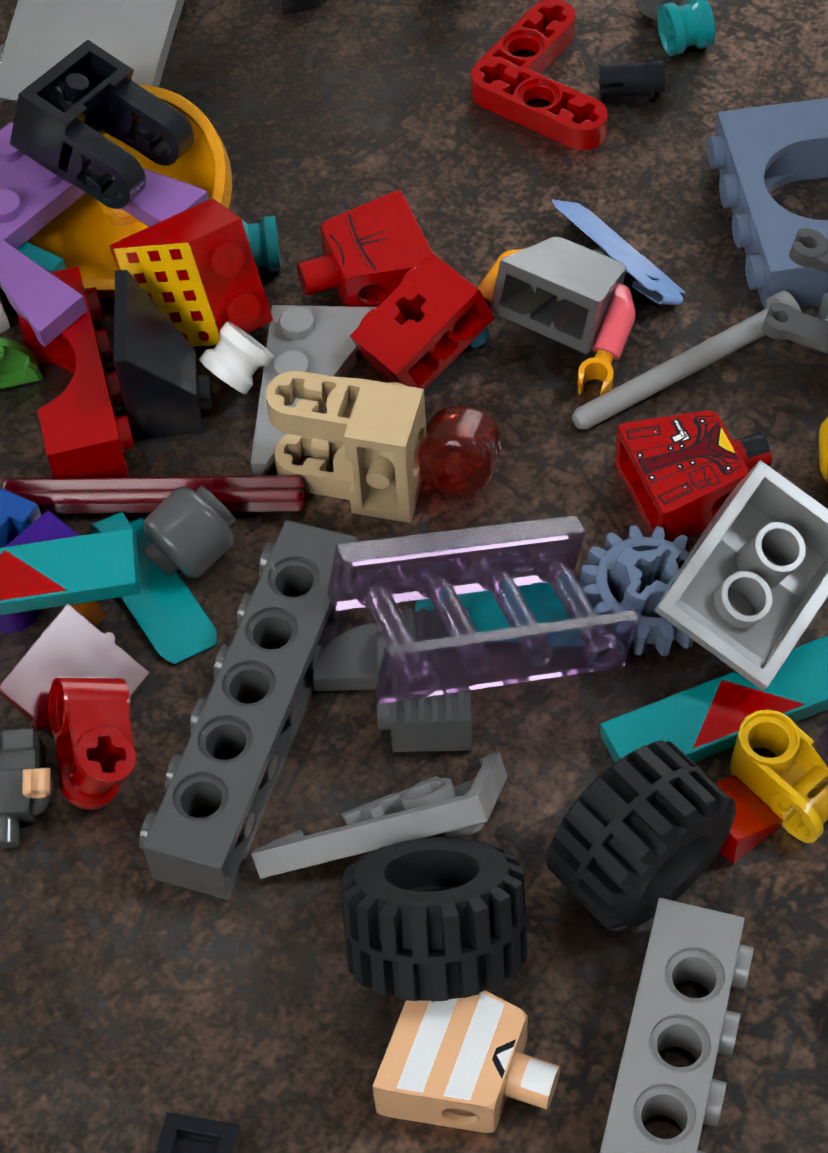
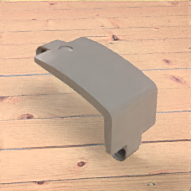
M18 0L0 63V99L17 102L21 91L87 39L134 69L133 82L159 87L185 0Z

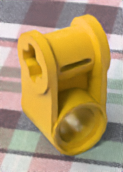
M767 709L755 711L748 715L739 728L731 757V774L737 776L783 820L782 827L788 833L804 843H814L824 833L823 824L828 820V752L796 726L791 718L781 712ZM752 749H768L775 753L777 757H762Z

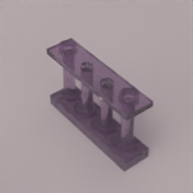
M576 515L338 544L335 548L327 593L335 611L368 607L387 646L384 649L375 692L379 704L419 700L430 696L624 667L639 618L634 610L598 615L574 575L585 536V530ZM537 582H549L570 619L538 624L518 586L532 585ZM490 590L510 628L477 632L458 594ZM430 598L449 637L415 642L396 603Z

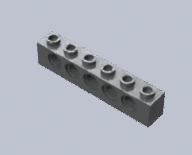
M285 520L276 542H268L266 544L259 564L260 579L254 593L246 592L240 602L237 613L238 629L231 645L223 644L217 654L213 672L215 682L208 698H199L193 709L190 720L191 737L184 753H176L169 763L165 777L166 794L158 811L151 810L143 822L139 847L144 851L152 879L222 899H230L314 692L313 672L322 651L336 637L361 576L357 537ZM295 594H304L298 597H290ZM273 645H284L277 649H266ZM253 697L263 698L256 703H242L246 699ZM227 752L240 753L237 757L229 760L217 759ZM204 808L218 809L214 814L205 818L192 817L194 813Z

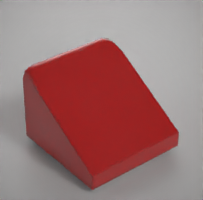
M732 775L716 782V784L736 803L735 819L728 837L719 851L734 865L782 826L783 820L737 776Z

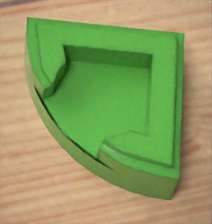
M0 337V389L44 380L40 361L32 350L17 341Z

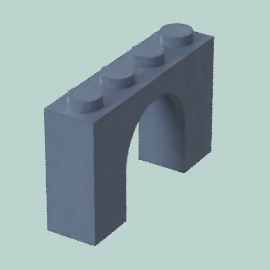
M828 98L717 112L715 135L708 136L707 139L708 162L711 169H719L720 198L723 207L731 208L733 212L732 233L734 243L737 248H744L747 255L745 272L749 288L751 290L758 289L764 309H766L768 297L782 290L789 292L795 298L799 307L821 304L824 292H828V273L813 267H804L794 263L789 258V253L799 229L809 228L816 230L828 239V220L810 219L796 215L780 206L770 196V193L788 183L828 177Z

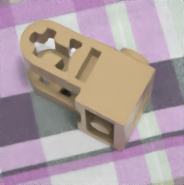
M288 371L273 378L266 388L269 419L276 429L287 433L278 441L274 451L277 474L299 475L303 477L306 493L350 500L351 513L411 524L423 485V478L428 466L425 467L428 457L424 389L409 387L397 382L385 383L304 371ZM295 398H302L296 403L295 407H288V405L294 403ZM324 402H326L327 413H320L319 411L324 412ZM303 456H311V457H312V458H307V459L304 461V464H303V465H295V464H293V463H299V462L302 460V457H303ZM333 459L334 471L328 472L326 469H331L330 460Z

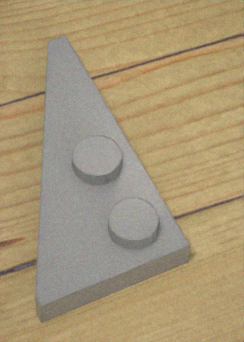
M272 305L271 314L273 321L269 324L266 348L274 357L263 368L250 463L252 476L266 475L272 468L276 467L275 447L278 441L287 434L276 429L269 419L266 388L270 381L279 374L288 371H304L336 377L347 376L357 363L356 353L359 350L350 335L359 327L363 317L370 310L377 307ZM295 398L294 403L288 405V407H295L296 403L302 398Z
M500 752L480 758L481 768L476 778L454 787L451 779L435 776L417 783L406 790L389 794L341 813L345 826L306 836L299 830L254 849L251 855L260 879L377 850L381 847L403 841L421 839L441 833L446 838H463L483 828L484 822L488 821L508 778Z

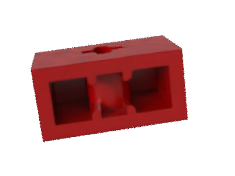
M431 252L418 266L413 267L404 275L400 285L377 308L370 310L363 317L359 327L350 337L366 361L390 382H397L409 387L425 390L495 317L480 289Z

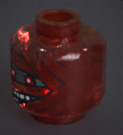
M450 406L439 410L428 421L425 438L421 441L416 456L422 478L438 492L450 496H469L480 492L491 482L502 447L500 430L494 421L483 412L467 406Z

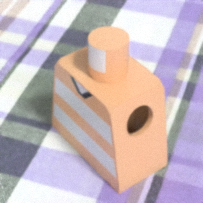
M486 990L479 992V995L450 999L448 1001L406 1000L372 1086L376 1113L391 1118L492 1133L497 1128L507 1097L548 1110L557 1086L561 1066L523 1054L527 1041L528 1015L522 1009Z

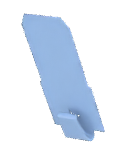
M552 199L553 204L560 212L604 249L612 259L622 262L626 266V271L638 281L633 282L632 287L658 304L680 305L683 302V296L680 293L686 294V292L645 256L629 245L593 212L579 203Z

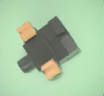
M33 728L3 730V733H0V848H14L19 846V824L37 823L39 814L46 810L54 791V783L50 778V768H46V746Z

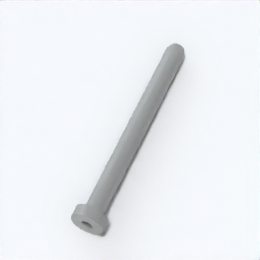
M784 290L768 297L766 309L576 408L572 415L574 425L578 429H589L765 336L766 334H764L761 328L772 303H784L791 306L794 310L801 312L797 301L789 292Z

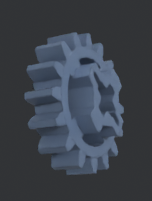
M630 526L627 540L624 541L612 532L607 534L603 549L592 546L589 550L587 564L582 565L578 589L582 590L579 602L580 610L593 611L589 627L593 631L602 630L606 627L611 629L612 633L609 644L613 647L619 645L624 639L633 641L634 654L640 656L645 650L646 644H655L661 656H667L673 640H676L686 649L692 647L694 641L654 611L690 554L685 550L687 536L682 534L673 542L664 540L663 527L656 526L652 537H643L637 526Z

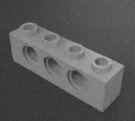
M659 898L600 1153H708L698 1150L702 1126L705 1124L718 1128L727 1082L712 1079L716 1057L719 1054L732 1058L741 1013L726 1010L731 987L741 990L746 989L754 947L740 944L745 917ZM693 981L703 985L710 994L702 998H689L682 995L675 986L681 982ZM678 1047L691 1053L696 1062L687 1067H675L666 1063L659 1053L667 1048ZM654 1116H665L675 1121L681 1128L682 1133L671 1139L657 1138L645 1129L643 1123Z

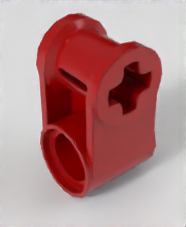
M56 677L50 687L48 717L55 741L59 785L62 794L70 803L79 808L88 810L103 808L113 800L119 789V784L129 777L136 764V752L130 723V694L125 679L121 677Z

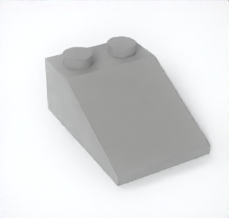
M760 460L734 487L715 514L654 611L759 689L765 690L828 597V509Z

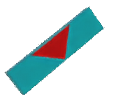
M132 528L0 548V615L140 594L137 539Z
M828 635L793 648L769 686L763 691L734 671L600 723V737L614 762L645 745L663 740L664 742L670 741L674 743L695 763L733 748L741 723L748 715L755 711L767 709L778 711L791 718L794 723L828 710Z

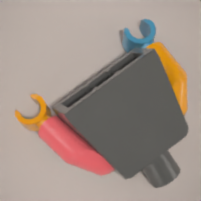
M552 237L528 248L513 249L502 253L477 287L480 289L492 313L585 354L593 350L596 353L595 357L588 358L579 366L577 380L578 395L582 394L584 384L592 379L603 382L600 396L612 390L614 371L611 363L612 360L620 359L633 327L636 314L631 291L627 286L623 285L626 266L622 262L612 259L602 248L591 250L562 237ZM488 326L470 343L471 347H480L487 341L489 337Z

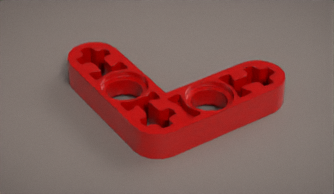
M543 0L532 6L474 65L471 70V97L480 107L576 150L596 148L607 137L608 110L605 105L593 97L541 75L574 40L576 17L574 8L566 1ZM518 50H530L536 54L531 57H517L511 53ZM533 99H544L552 104L543 108H534L525 103Z

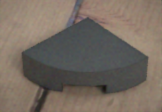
M378 623L364 624L351 628L338 635L324 648L313 672L314 691L379 690Z

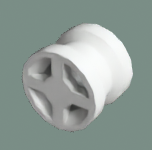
M227 321L220 330L221 340L215 348L205 350L199 361L225 383L246 395L253 386V374L259 367L267 366L274 355L245 331Z

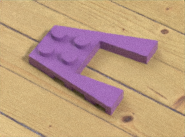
M10 122L0 130V287L6 293L9 303L21 319L24 317L34 330L40 344L46 347L87 312V307L83 295L17 249L86 192L58 177L11 146L10 139L13 123ZM143 168L146 176L144 190L121 209L150 227L209 199L207 191Z

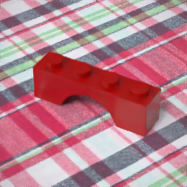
M79 266L50 272L83 295L87 307V312L46 347L37 340L34 330L25 318L21 319L18 315L26 347L34 352L39 361L61 366L74 374L69 385L57 398L38 409L44 444L53 477H128L124 452L133 451L135 447L127 415L115 417L113 411L115 407L124 406L116 371L104 373L103 369L104 364L113 363L114 361L106 328L94 330L93 323L104 321L96 287L84 289Z

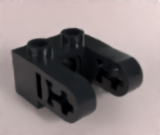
M87 39L19 93L10 145L58 177L80 188L105 206L121 209L144 190L146 176L141 164L133 155L103 135L109 134L156 164L169 166L175 163L192 147L194 132L189 121L182 113L132 81L134 69Z

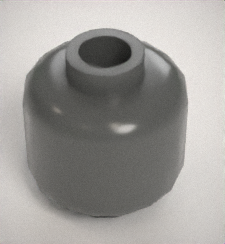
M202 485L196 491L188 487H179L144 520L142 529L151 544L143 552L169 578L177 570L187 577L199 578L233 546L235 536L230 526L236 519Z

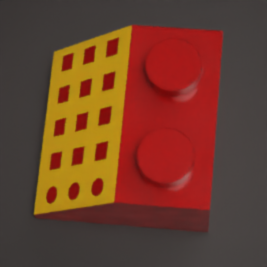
M214 198L109 245L117 269L129 271L193 347L217 345L221 340L220 330L227 321L246 333L273 321L242 219Z

